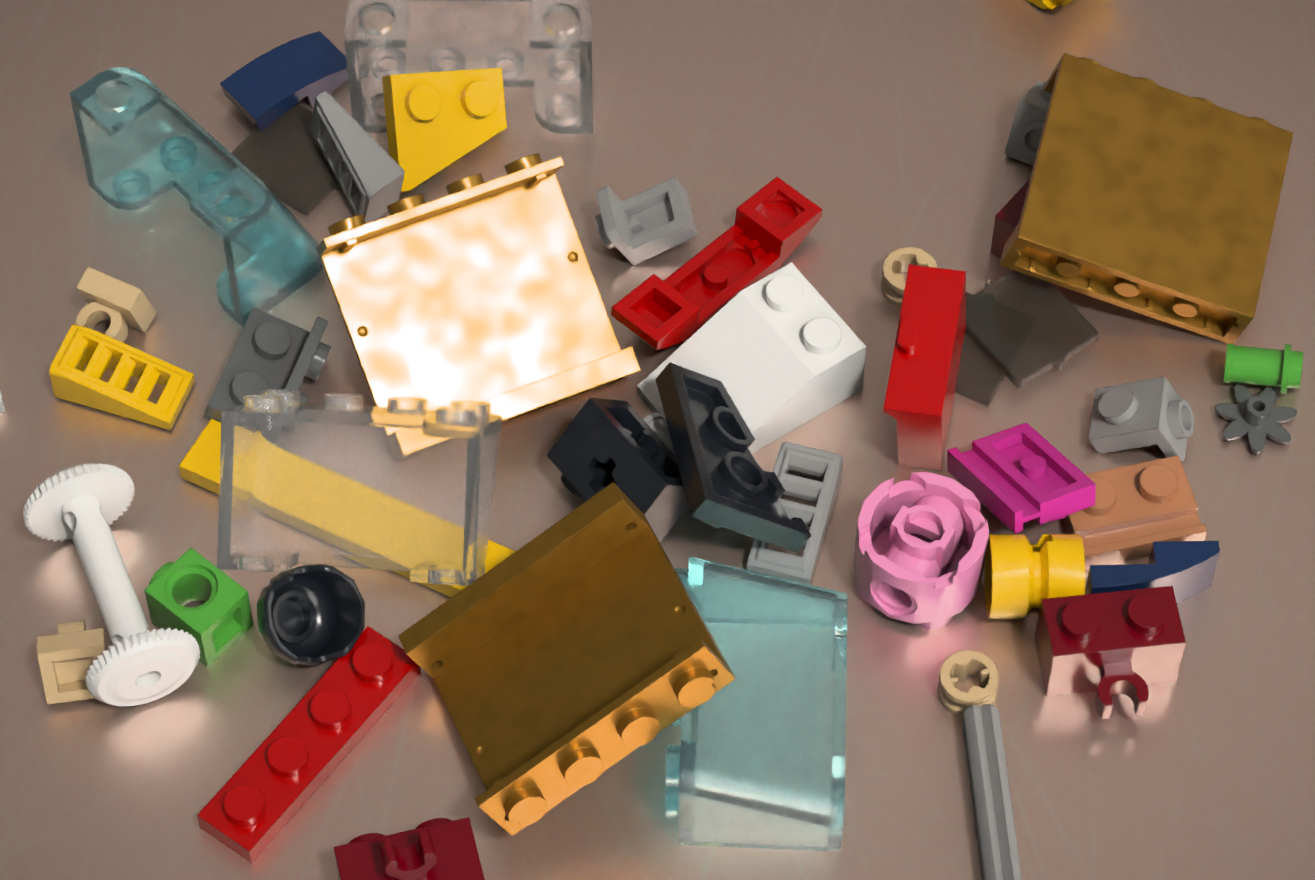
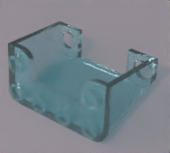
M127 67L109 68L98 73L70 92L89 186L107 203L124 210L141 209L160 198L172 188H176L187 198L190 210L223 239L227 268L220 274L216 284L218 302L224 311L242 327H244L253 307L263 312H268L316 277L323 269L316 249L320 243L268 186L142 73Z
M689 556L688 569L675 568L736 679L716 692L707 702L696 706L669 725L681 727V746L667 745L665 819H678V845L841 851L845 803L847 593Z

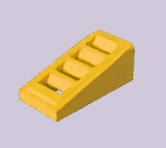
M75 324L70 327L49 369L55 397L170 431L195 383L194 374L98 331ZM106 369L114 371L108 383L101 380ZM132 376L140 378L133 393L125 391ZM156 383L165 385L157 404L148 401Z

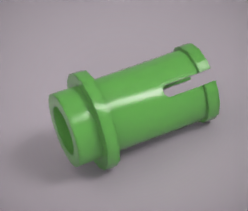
M1228 343L1224 383L1230 384V382L1280 387V393L1282 394L1287 393V388L1300 389L1303 352L1292 351L1291 344H1285L1284 350L1235 346Z

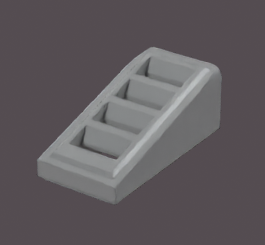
M323 91L315 97L310 131L355 214H363L366 224L376 221L388 213V205L399 201L405 171L329 93Z
M783 442L781 444L773 472H775L785 489V492L778 500L790 520L793 517L802 518L804 524L810 527L809 532L812 536L800 548L804 550L802 557L768 549L769 543L754 538L747 562L748 572L810 586L842 481L843 457L841 455L790 442ZM788 495L817 502V505L814 507L785 500L784 496Z

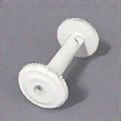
M85 463L58 471L39 484L26 501L23 518L28 530L35 534L36 537L46 538L47 541L53 539L54 542L59 539L61 542L65 539L70 541L73 538L76 551L114 645L109 646L108 650L102 651L103 654L98 655V659L94 660L93 665L89 666L90 670L87 671V680H85L89 692L95 699L115 706L141 705L160 699L179 688L196 668L200 658V648L192 634L189 635L183 629L178 631L177 628L173 630L171 628L166 630L161 628L158 631L156 629H153L151 632L149 631L148 622L109 526L113 524V521L119 520L118 516L124 515L123 512L128 510L127 507L134 500L135 488L133 481L127 472L116 466L102 463Z

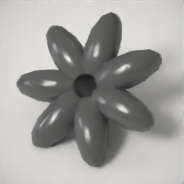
M1238 384L1234 388L1237 404L1219 403L1215 406L1217 415L1225 420L1232 421L1223 431L1224 440H1237L1248 433V443L1251 451L1255 454L1262 452L1266 437L1283 445L1289 444L1291 441V435L1281 424L1293 420L1298 412L1292 407H1273L1277 396V390L1273 386L1264 389L1259 396H1253L1245 386Z

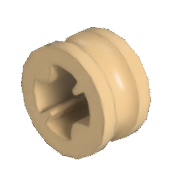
M898 248L890 252L884 260L881 280L882 293L887 301L896 307L901 308L905 289L902 273L908 272L909 264L938 268L936 260L931 254L921 248Z
M974 650L958 651L950 655L942 663L937 688L939 700L944 708L953 715L964 718L965 709L971 705H994L1000 679L997 666L991 658ZM969 675L979 679V686H972L968 693L957 689L958 682H964Z

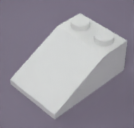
M791 262L741 290L637 385V393L653 413H660L666 422L655 379L669 362L721 381L755 438L748 448L751 454L861 391L863 389L866 345Z

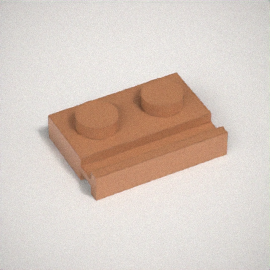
M1178 455L1085 474L1096 484L1095 505L1062 518L1068 534H1080L1082 537L1085 569H1089L1090 565H1110L1149 557L1153 542L1205 541L1207 536L1206 526L1200 522L1197 514L1198 505Z

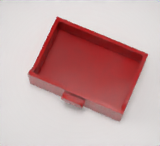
M910 264L908 266L883 412L897 420L898 465L934 470L943 469L966 331V271Z

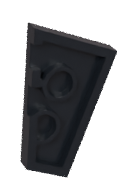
M669 362L655 380L691 516L698 518L708 525H718L797 553L812 535L802 518L793 517L790 520L778 500L785 492V489L775 472L763 471L748 448L755 438L723 383Z

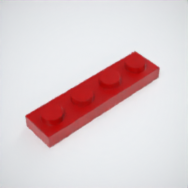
M367 626L353 649L344 657L338 658L197 814L199 827L252 864L421 674V667L406 654L403 648Z

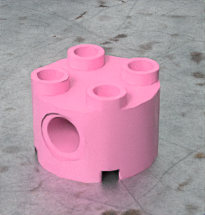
M930 472L910 473V480L900 481L895 484L894 478L880 483L864 500L857 520L853 564L855 589L859 597L889 618L919 624L926 629H939L947 625L951 616L962 612L977 595L983 576L989 538L988 522L986 520L985 523V518L980 512L981 504L974 493L952 478Z

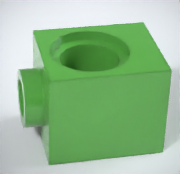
M192 547L175 562H168L160 567L151 578L148 587L144 590L152 624L158 629L163 628L166 630L171 628L173 630L177 628L178 631L183 629L189 635L192 634L200 648V658L198 661L207 668L254 626L248 591ZM192 601H205L204 604L197 607H184Z

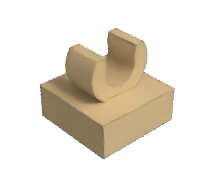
M87 267L76 287L87 303L79 311L76 317V325L93 330L98 322L110 320L111 324L106 330L105 335L120 342H125L128 336V327L145 334L157 314L142 289L93 268Z
M84 619L58 623V634L36 637L37 657L47 705L93 699L94 696L89 692L85 680H87V671L90 670L89 666L93 665V661L98 659V655L103 654L102 651L107 650L104 628L86 630Z

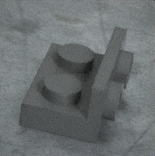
M253 307L208 403L203 418L208 420L214 419L273 446L283 426L295 431L310 397L299 392V388L305 376L317 381L332 347L320 342L329 321L317 316L309 332Z

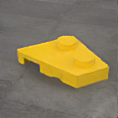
M502 68L382 76L388 151L394 161L405 171L401 192L412 190L507 128Z

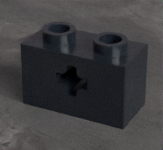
M589 398L547 453V457L562 473L561 481L571 493L585 501L614 482L645 515L659 542L664 539L689 507L676 456L627 401Z

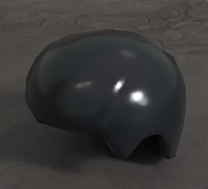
M325 564L298 566L279 573L270 579L268 586L262 589L257 602L258 630L271 653L293 665L324 663L332 659L344 657L353 649L365 628V601L355 581L335 567Z

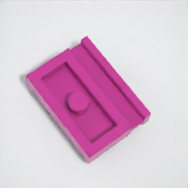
M1027 422L972 441V449L963 453L956 447L947 450L948 472L964 487L972 491L976 498L1014 534L1023 531L1024 522L1034 519L1041 525L1050 521L1060 520L1069 514L1095 505L1096 484Z

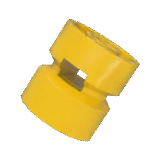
M989 534L984 564V596L988 619H1025L1032 608L1040 610L1041 599L1085 595V557L1080 534H1043L1036 545H1031L1024 534Z

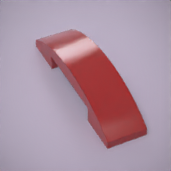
M775 177L736 208L735 224L664 281L655 274L651 275L611 307V316L656 350L668 348L689 339L741 290L775 272L820 220L823 209L783 180Z

